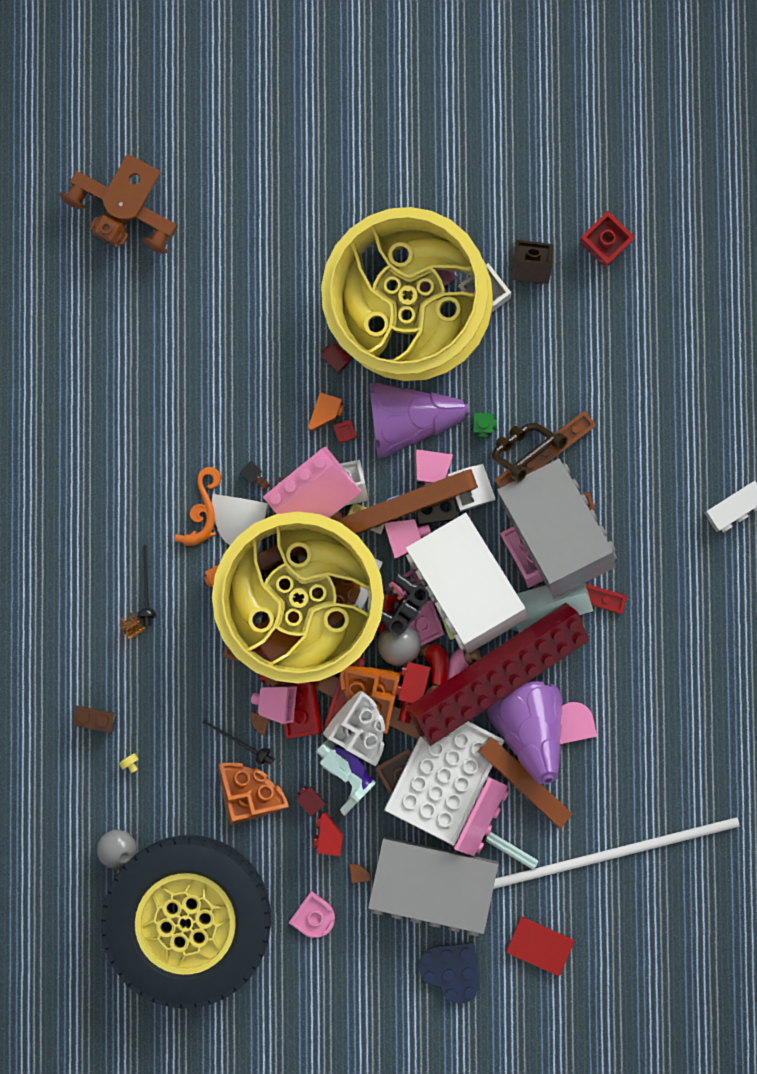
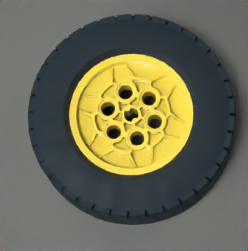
M196 835L165 838L139 851L122 867L112 881L105 897L101 916L104 948L112 967L121 980L130 989L141 995V997L162 1006L179 1009L198 1008L216 1003L230 996L243 986L256 971L264 956L271 928V907L268 893L253 865L231 846L209 837ZM190 898L195 899L197 907L190 908L187 905V900ZM175 903L178 906V911L170 912L168 904ZM203 913L209 914L211 921L208 923L202 922L200 915ZM181 919H190L191 926H183ZM169 922L172 925V930L164 931L162 923ZM201 932L204 934L205 939L201 942L196 941L194 934ZM183 937L185 945L178 946L175 943V938Z

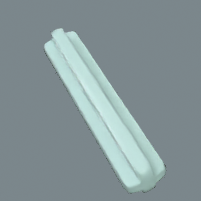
M492 832L485 839L486 842L531 869H535L538 864L537 859Z

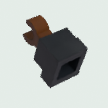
M252 461L239 473L248 482L252 483L255 481L264 490L270 486L260 476L262 471Z

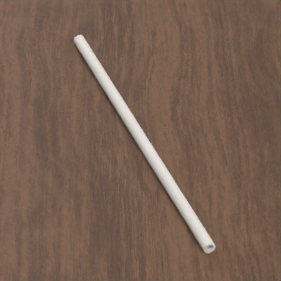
M736 817L495 879L493 889L740 827L739 821Z

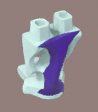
M327 739L316 750L323 758L320 764L331 774L338 776L345 783L349 781L352 785L351 794L340 809L341 813L345 816L376 782L367 775L365 767L354 754Z

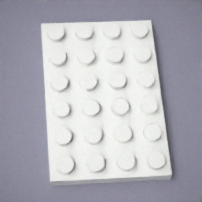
M469 721L432 746L419 736L384 811L454 846L492 768V765L477 751L489 737L495 739L501 746L505 740Z

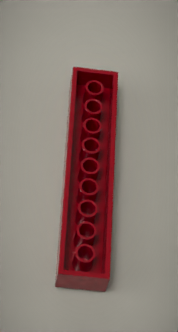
M564 603L406 707L419 735L432 746L590 641L579 613L569 604Z

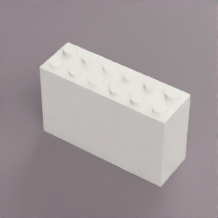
M467 513L406 547L408 554L405 556L413 571L416 570L415 572L422 586L427 585L425 588L429 592L431 601H436L434 604L442 618L446 617L444 620L451 634L456 633L454 637L461 650L465 649L469 654L528 619L526 608Z

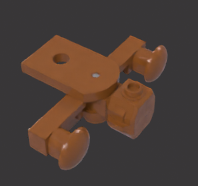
M128 153L109 187L76 170L70 181L72 186L68 193L60 192L61 199L76 209L85 208L82 202L86 194L103 200L107 213L94 218L90 227L96 238L112 247L124 245L128 238L125 225L136 218L155 230L150 239L143 237L145 245L154 252L166 254L168 250L165 249V246L169 239H172L178 228L177 224L143 206L160 177L161 171ZM133 175L140 177L138 184L130 183V178Z

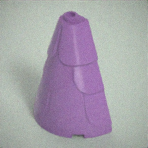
M379 382L369 383L377 458L388 457L410 445L413 446L433 434L438 435L465 421V415H469L468 404H464V401L461 399L433 392L429 394Z
M527 682L487 708L486 714L489 722L502 736L505 743L515 753L518 761L538 784H549L558 779L563 699L560 690L553 684L547 686L544 682Z

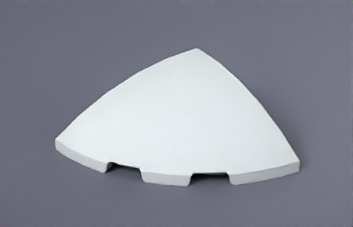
M216 494L212 496L217 530L223 540L229 545L254 523L266 519L268 503ZM262 540L258 543V554L260 553Z
M360 690L336 714L323 732V735L342 746L345 750L376 766L384 748L382 740L385 724L376 703Z

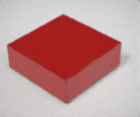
M351 419L333 425L339 444L357 438Z

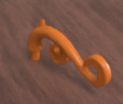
M205 467L198 474L197 484L204 505H194L190 510V518L194 522H202L204 518L200 516V513L205 512L206 523L203 529L195 534L196 531H193L190 535L185 534V536L176 534L174 542L183 543L186 546H194L216 535V533H212L215 523L214 508L204 488L203 478L206 475L212 476L213 482L207 485L208 489H214L221 482V474L217 469Z

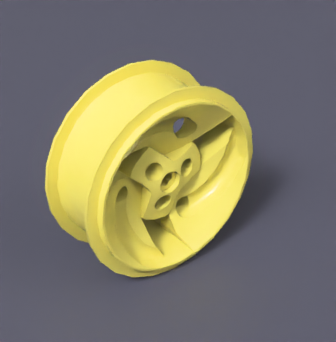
M413 207L387 209L370 215L351 227L335 245L326 263L321 285L322 308L328 327L340 346L366 369L385 378L401 381L428 380L445 374L464 362L480 344L489 326L493 307L492 282L486 264L469 235L452 220L433 211ZM377 243L378 250L388 266L378 274L372 288L364 271L362 254L369 247ZM406 248L409 252L408 259L403 263L394 261L395 253L400 249ZM436 270L460 272L474 277L475 292H446L444 283ZM391 281H397L398 287L395 290L391 291L387 288ZM426 282L430 283V291L422 292L421 286ZM407 293L413 297L411 300L406 299L405 295ZM451 302L457 307L456 313L452 317H444L441 314V307L443 304ZM410 310L412 312L411 319H402V314L405 311ZM374 317L384 319L385 326L380 332H372L369 328V322ZM393 331L402 334H417L408 349L393 360L378 358L387 347Z
M306 512L275 514L254 523L237 536L223 554L215 574L212 592L215 622L223 641L236 658L258 674L275 681L290 683L320 681L342 672L356 661L374 638L381 621L384 601L380 571L372 553L359 536L338 521L321 514ZM277 533V546L284 564L274 569L264 583L258 564V543L264 538ZM297 547H303L307 551V559L300 564L294 563L290 558L291 551ZM329 576L352 581L368 590L367 612L353 605L336 603V590ZM282 579H288L291 584L290 588L282 590L279 587V582ZM316 587L323 590L324 594L320 599L312 596V591ZM296 593L304 595L301 604L293 600V598H296L294 596ZM260 611L266 612L270 617L269 625L263 629H259L253 624V616ZM334 611L341 612L345 617L344 625L338 629L332 628L328 624V616ZM290 612H297L299 614V620L296 623H291L288 620ZM275 629L288 635L303 636L288 653L273 662L263 659L253 651L264 644Z

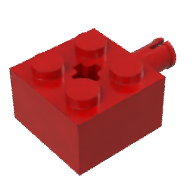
M408 662L407 666L403 665L401 672L403 683L398 685L396 696L399 698L400 704H402L399 722L410 724L411 717L406 707L425 695L431 675V667Z

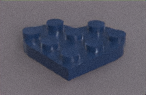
M475 942L434 946L428 948L419 960L421 977L428 984L440 986L442 994L448 1001L462 1004L469 1002L476 996L479 979Z

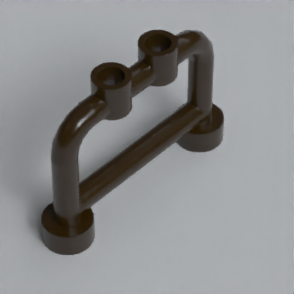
M529 423L521 428L513 426L509 432L510 437L506 439L501 436L497 439V447L492 452V458L498 465L511 472V478L521 482L527 474V469L524 468L527 463L550 445L558 450L563 449L567 444L568 438L562 433L554 434L538 423ZM529 431H537L547 438L514 465L500 457V453L509 451L512 444L517 440H523L525 434Z

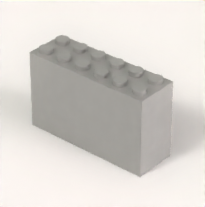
M560 459L527 474L521 482L515 480L497 489L503 509L553 598L615 568V560L617 559L613 543L607 541L605 537L607 534L603 526L598 525L593 509L589 510L585 495L580 494L575 478H571V472L567 464H562Z
M384 836L368 909H372V913L383 915L386 912L390 913L392 918L402 919L404 916L410 918L411 922L421 924L422 921H427L433 927L441 928V925H445L451 931L460 932V929L467 930V934L479 936L480 933L484 934L498 861Z

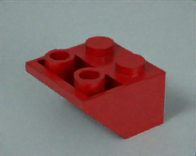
M323 812L321 816L317 817L316 828L320 829L319 835L315 836L314 848H317V853L340 856L343 833L329 814Z

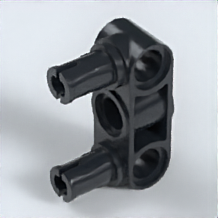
M398 573L393 582L406 591L407 596L403 598L394 613L389 614L382 609L381 616L384 628L393 635H401L406 631L429 598V592L424 586L418 582H412ZM418 589H422L425 592L422 599H416L414 596L415 591ZM395 621L402 623V628L398 632L393 631L391 628L392 623Z

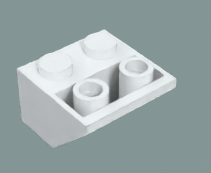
M483 464L447 474V477L472 469L478 485L477 489L454 497L459 513L496 500Z

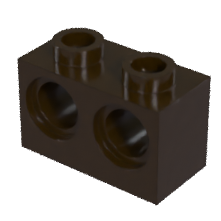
M455 498L431 506L432 513L429 515H424L421 510L417 511L419 525L452 521L457 518ZM447 502L451 505V510L443 512L440 509V505Z

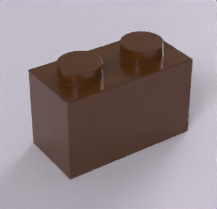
M76 706L72 725L111 733L114 731L117 713Z

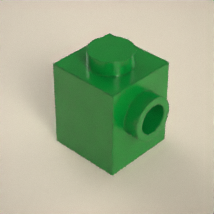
M474 413L473 435H477V438H488V435H492L493 430L497 428V419H493V414Z

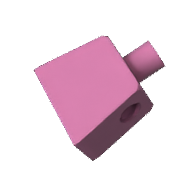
M416 450L417 482L424 483V486L446 478L453 455Z
M415 519L384 523L394 559L408 554L406 547L431 533L428 524L417 527Z
M297 686L261 687L260 694H252L251 703L258 705V714L281 724L293 723Z

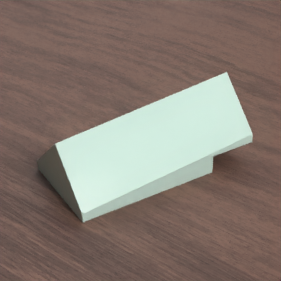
M583 583L556 598L552 597L546 585L518 593L519 599L526 608L528 619L516 625L520 633L564 603L569 604L579 615L592 612L593 607L586 584Z

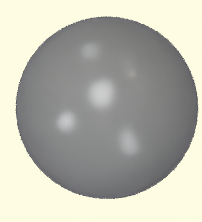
M393 623L391 625L392 630L400 631L402 623ZM410 625L401 635H393L384 628L383 633H380L378 637L377 647L380 656L387 663L394 666H403L416 659L420 652L421 641L417 631Z

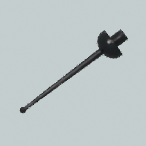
M144 545L145 608L138 612L137 618L143 619V626H151V618H156L157 614L155 610L149 608L147 545Z
M206 720L202 721L203 724H207L216 731L220 732L221 734L230 738L234 742L238 743L239 745L248 749L252 753L256 754V762L258 765L262 766L264 762L268 763L269 765H272L275 761V758L269 756L271 749L262 748L259 751H257L249 745L241 742L233 736L209 724L208 722H206Z

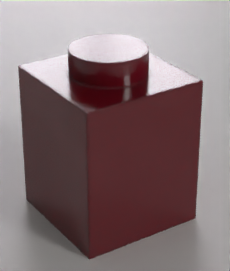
M336 343L332 346L328 344L322 351V359L337 374L351 362V357Z
M304 786L297 792L299 797L296 800L310 816H313L326 804L312 786L309 788Z

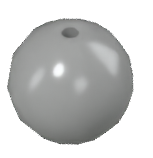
M112 830L105 833L97 845L99 860L104 866L113 870H121L137 853V845L134 838L123 830Z

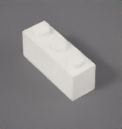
M751 482L704 512L716 532L720 530L722 532L727 531L733 527L732 522L735 520L741 522L749 517L747 514L753 509L755 512L757 511V482Z

